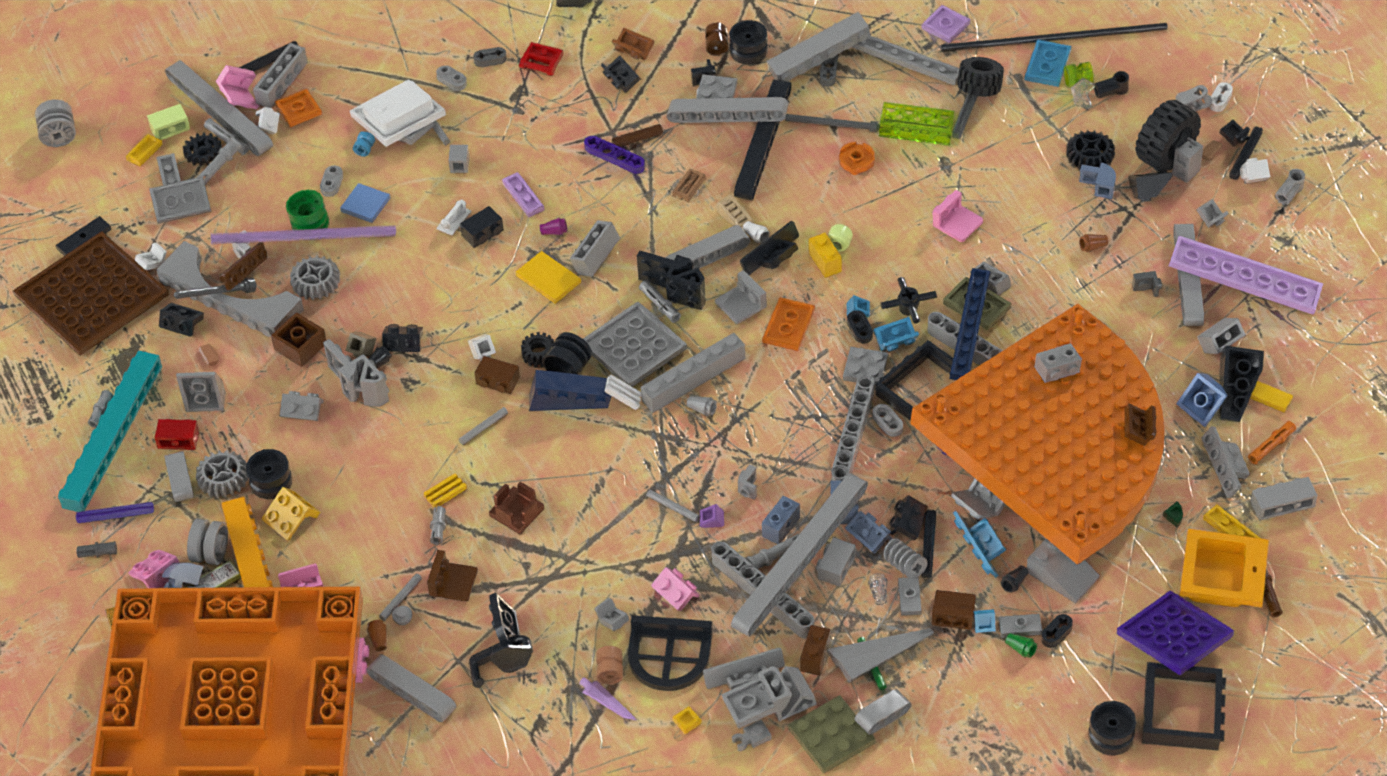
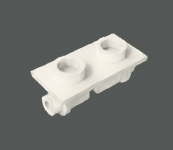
M464 200L457 201L456 205L441 220L436 229L452 236L460 227V223L469 216L472 210L466 208Z

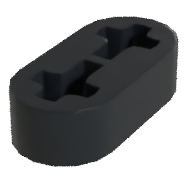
M1066 614L1058 615L1043 630L1042 644L1048 648H1054L1059 645L1072 631V618ZM1060 623H1061V624L1067 623V626H1066V625H1063V626L1060 628ZM1055 633L1054 638L1047 639V636L1051 637Z

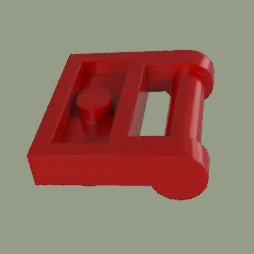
M530 42L520 60L519 68H528L553 76L557 65L564 55L563 50ZM529 60L549 64V66L529 62Z

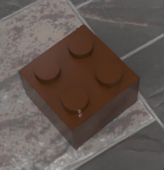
M297 312L271 335L274 350L301 367L324 347L323 342L327 341L323 328Z

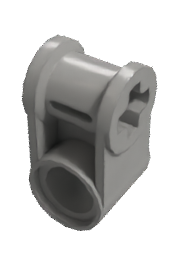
M1204 85L1180 92L1175 97L1176 100L1195 112L1212 104V98L1207 94L1208 90Z

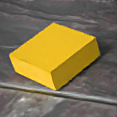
M690 706L673 716V721L684 734L702 724V720Z

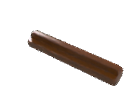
M661 124L620 135L612 138V144L621 147L663 134V128Z

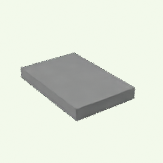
M203 176L149 188L158 224L211 212Z

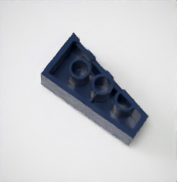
M536 370L529 393V411L608 408L612 396L605 392L607 378Z

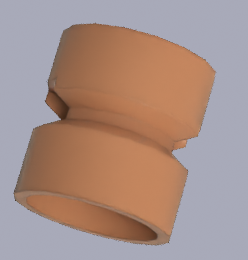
M616 646L599 648L596 652L597 680L608 685L619 683L623 679L622 650Z

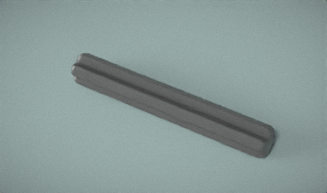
M967 94L952 130L953 138H961L978 96Z

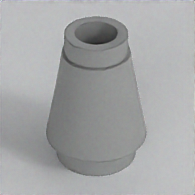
M690 396L687 400V407L705 416H709L715 413L717 402L712 397Z

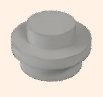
M399 606L392 612L393 620L399 625L408 624L413 616L412 610L407 606Z

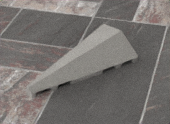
M928 628L830 648L827 650V653L835 666H839L850 683L880 664L886 663L930 637L934 632Z

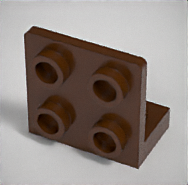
M437 550L427 580L429 596L468 602L478 568L449 563V559L446 558V552Z
M936 590L932 607L931 625L972 630L976 594Z

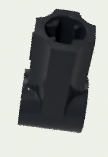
M1118 71L1112 78L1094 83L1093 89L1096 97L1102 98L1114 93L1118 95L1126 94L1129 90L1128 73Z

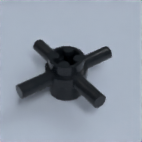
M899 277L897 281L901 291L898 299L881 302V308L887 309L899 306V311L903 315L911 316L913 323L917 324L920 322L917 313L920 301L937 298L936 291L918 294L915 288L907 286L904 277Z

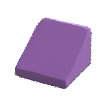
M717 504L700 510L701 528L724 526V511Z

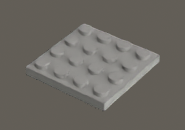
M636 302L583 338L592 349V356L615 377L631 387L687 349V344L639 302Z

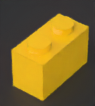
M824 232L809 238V254L823 276L827 278L842 272V257L827 234Z

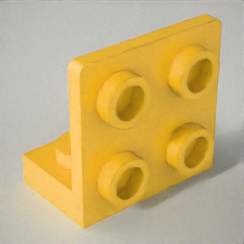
M282 487L263 515L262 520L284 539L290 540L304 518L310 516L317 519L321 512L297 492Z

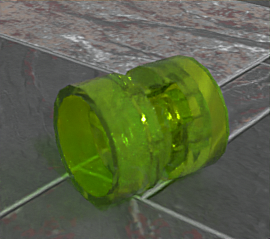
M1090 61L1079 63L1078 66L1076 64L1064 65V80L1067 88L1077 87L1079 83L1081 85L1093 84L1094 74Z

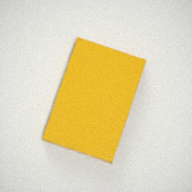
M540 251L515 272L518 278L555 304L581 283L580 277L543 251Z

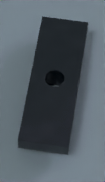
M99 216L56 244V248L65 256L101 231L106 234L112 230L111 225Z

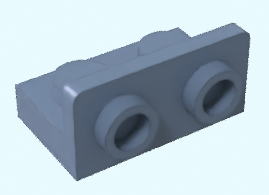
M860 510L845 529L875 554L887 539L889 541L893 539L889 535L891 531L883 524L879 527L875 523L877 519L869 512L865 515Z

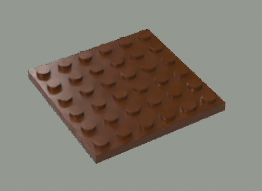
M102 231L13 290L14 296L79 356L169 296L168 289Z

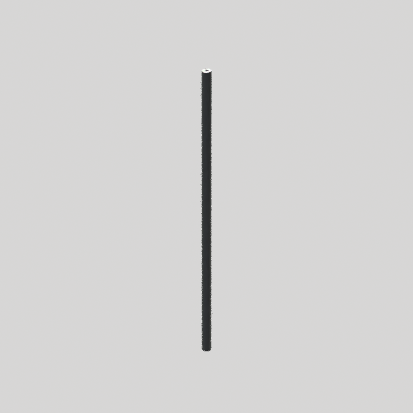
M1167 23L941 44V50L952 51L1037 42V39L1055 41L1167 30L1168 25Z

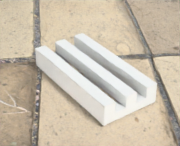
M613 375L607 378L605 387L607 394L635 410L640 407V391Z

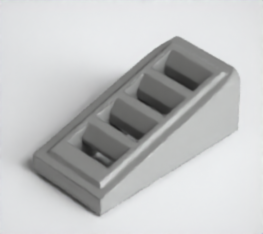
M984 261L975 267L976 269L990 271L987 288L993 293L1000 295L1011 287L1009 275Z

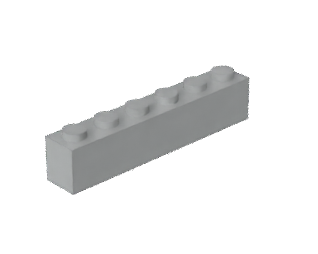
M857 12L768 60L769 72L774 79L789 82L792 78L804 74L814 66H819L822 62L835 57L838 53L850 49L859 42L865 41L870 37L869 26L860 13Z
M735 333L730 334L641 386L642 402L652 413L656 412L746 359L745 344Z

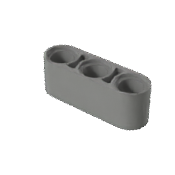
M184 452L165 455L164 458L174 501L179 502L194 498Z
M894 689L861 709L854 720L871 735L906 714L911 708L912 703L897 689Z

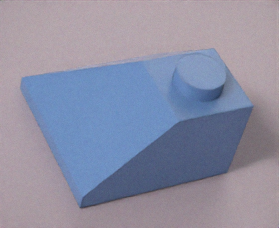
M1197 373L1176 404L1202 426L1206 427L1228 395L1222 385L1208 374Z

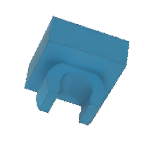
M994 609L974 611L975 633L996 631Z

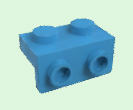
M909 317L873 330L881 351L888 350V352L899 348L898 345L905 343V346L915 343L919 336L918 331L915 332Z

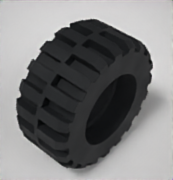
M1168 100L1160 104V107L1156 108L1149 115L1147 121L1142 126L1141 132L1138 134V139L1135 143L1137 157L1157 171L1167 172L1172 170L1175 149L1177 147L1180 148L1187 142L1188 137L1196 141L1197 136H1199L1201 119L1198 113L1178 100Z

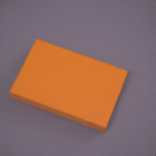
M779 297L763 335L762 343L799 351L815 312V305Z

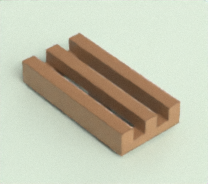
M689 168L673 190L672 197L676 198L678 196L680 200L684 198L685 202H689L706 179L705 174ZM687 183V186L684 188V190L680 192L684 185Z

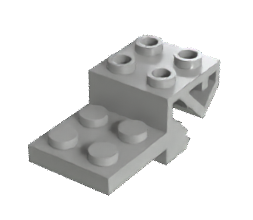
M330 339L323 342L328 367L340 379L342 392L350 402H355L359 398L360 392L363 395L364 405L380 407L389 402L386 375L383 371H379L376 368L375 363L371 359L368 360L363 354L352 361L348 355L345 356L342 353L338 344H334Z
M771 666L758 672L759 678L721 694L738 729L773 713L781 721L817 705L815 697L799 668L785 666L781 673L777 667Z

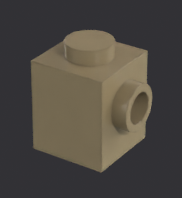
M363 332L350 333L345 351L353 353V356L357 358L363 354L371 356L377 338Z

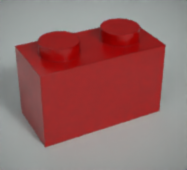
M158 419L154 437L157 448L196 450L199 436L197 421L191 419Z

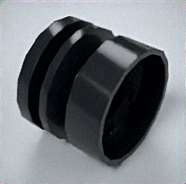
M563 332L558 335L552 347L542 359V364L546 371L580 375L592 356V349L578 335Z

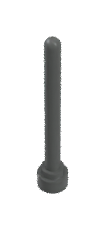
M245 278L230 291L226 290L225 285L176 291L174 297L180 299L239 290L245 293H252L256 291L257 285L254 278Z

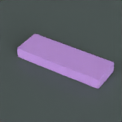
M518 172L502 179L503 185L528 218L544 211V205Z

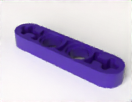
M597 136L585 138L584 148L586 152L634 174H640L645 170V160L641 156ZM610 149L611 152L603 153V150ZM620 156L627 157L625 160L617 159Z

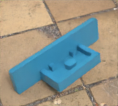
M957 511L953 512L956 517L954 520L955 524L960 530L963 529L965 532L963 535L964 539L969 545H973L974 549L972 552L976 558L983 561L981 565L987 575L991 573L995 578L999 575L990 561L1006 551V548L990 522L984 518L969 528L964 518Z

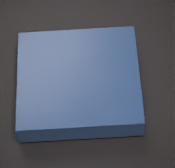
M358 183L340 209L345 214L373 223L390 200V194Z

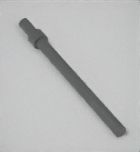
M786 114L785 121L866 129L870 132L892 131V125L878 124L876 121L868 123Z

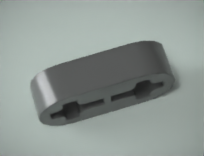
M495 47L476 51L473 55L474 64L477 67L503 64L507 60L506 50L502 47Z

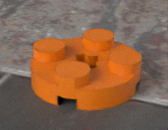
M850 142L840 149L839 164L843 169L849 171L851 175H858L874 166V150L870 145L863 142L862 145L857 144V142Z

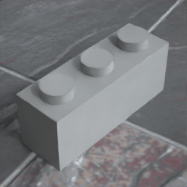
M597 220L571 256L570 261L578 275L593 277L620 239L612 222Z
M1309 477L1252 490L1250 503L1260 521L1313 508L1316 505L1318 495Z

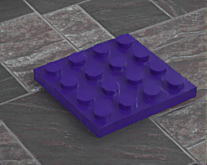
M1170 590L1117 628V635L1177 674L1182 675L1232 638L1234 630Z

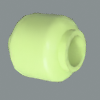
M836 224L831 227L828 237L839 252L848 249L853 233L849 227Z

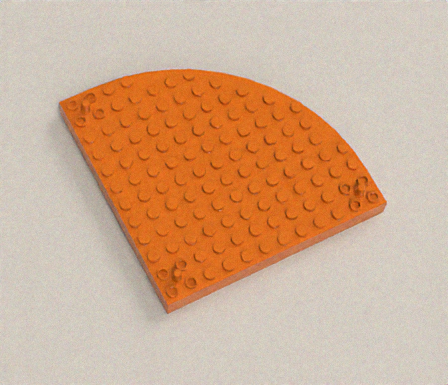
M1079 304L1074 305L914 406L910 422L918 431L1077 565L1121 534L1123 529L1140 513L1156 483L1164 449L1165 427L1163 411L1154 383L1148 372L1123 339ZM1071 343L1082 359L1080 372L1045 383L1034 367L1036 354ZM1129 403L1144 411L1151 405L1156 407L1157 434L1145 446L1125 437L1124 408Z

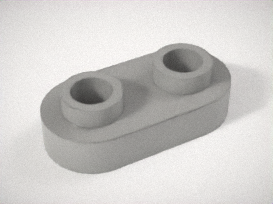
M441 66L437 69L436 75L439 82L455 91H461L466 88L467 79L462 73L450 66Z
M333 165L325 170L320 184L322 195L332 197L338 193L343 180L341 167Z
M879 404L873 408V420L888 436L896 437L903 432L902 420L888 405Z

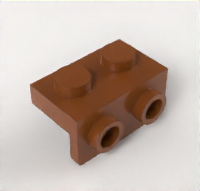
M627 28L622 29L617 40H612L615 50L623 54L627 52L632 58L637 60L639 58L646 60L655 43L653 39Z

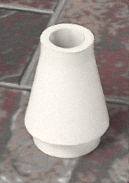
M750 221L743 225V230L756 243H762L770 236V232L765 226L754 224Z

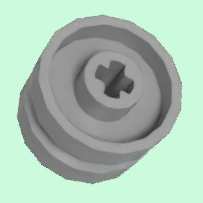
M195 519L188 536V559L191 562L201 563L205 560L207 564H221L228 543L227 524L221 521H213L210 524L207 519Z

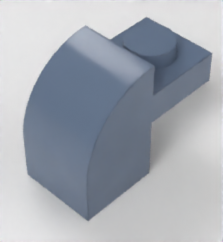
M1101 163L1100 168L1082 165L1079 182L1095 185L1094 196L1112 199L1115 191L1116 173L1112 167L1105 163Z
M184 562L168 566L162 574L163 578L169 579L164 588H182L183 583L198 586L203 566Z

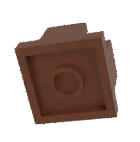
M519 482L517 484L518 488L513 486L511 489H509V485L504 484L494 495L495 505L489 511V516L520 535L545 509L544 504L536 499L535 490L526 484Z

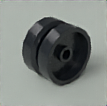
M743 20L731 27L729 39L730 55L732 58L746 65L761 62L768 53L766 27L754 20Z
M263 449L249 458L246 464V473L250 488L256 496L263 499H275L282 487L290 489L292 474L285 454L275 449Z
M1105 701L1098 704L1091 712L1088 730L1089 741L1094 749L1102 754L1111 756L1120 755L1128 751L1133 745L1137 722L1135 713L1129 706L1118 701Z

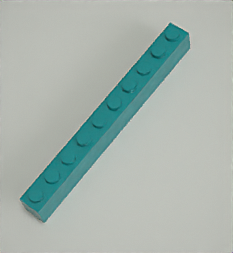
M138 350L135 357L131 359L130 366L124 372L120 385L116 387L113 398L108 401L107 409L100 416L99 423L96 429H93L88 443L84 445L83 452L80 458L76 460L72 473L67 476L66 484L59 491L58 499L63 509L75 512L86 510L162 369L159 355Z

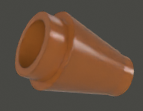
M1084 234L1079 239V245L1082 251L1090 252L1107 246L1108 237L1107 235Z
M383 620L369 622L366 630L375 647V651L386 650V624H384Z

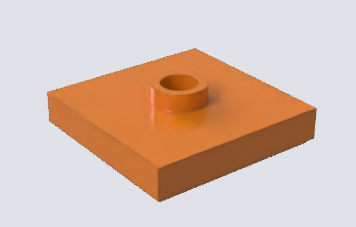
M307 88L275 101V106L290 128L322 115L320 107Z

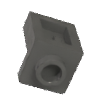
M1156 271L1133 274L1132 288L1133 291L1152 289L1154 297H1157L1159 289H1162V282L1160 278H1157Z

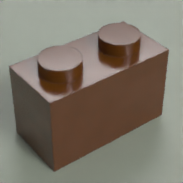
M483 356L474 372L477 385L494 389L501 393L512 394L520 379L518 365Z
M815 625L810 626L800 656L801 672L821 675L827 650L831 643V629Z

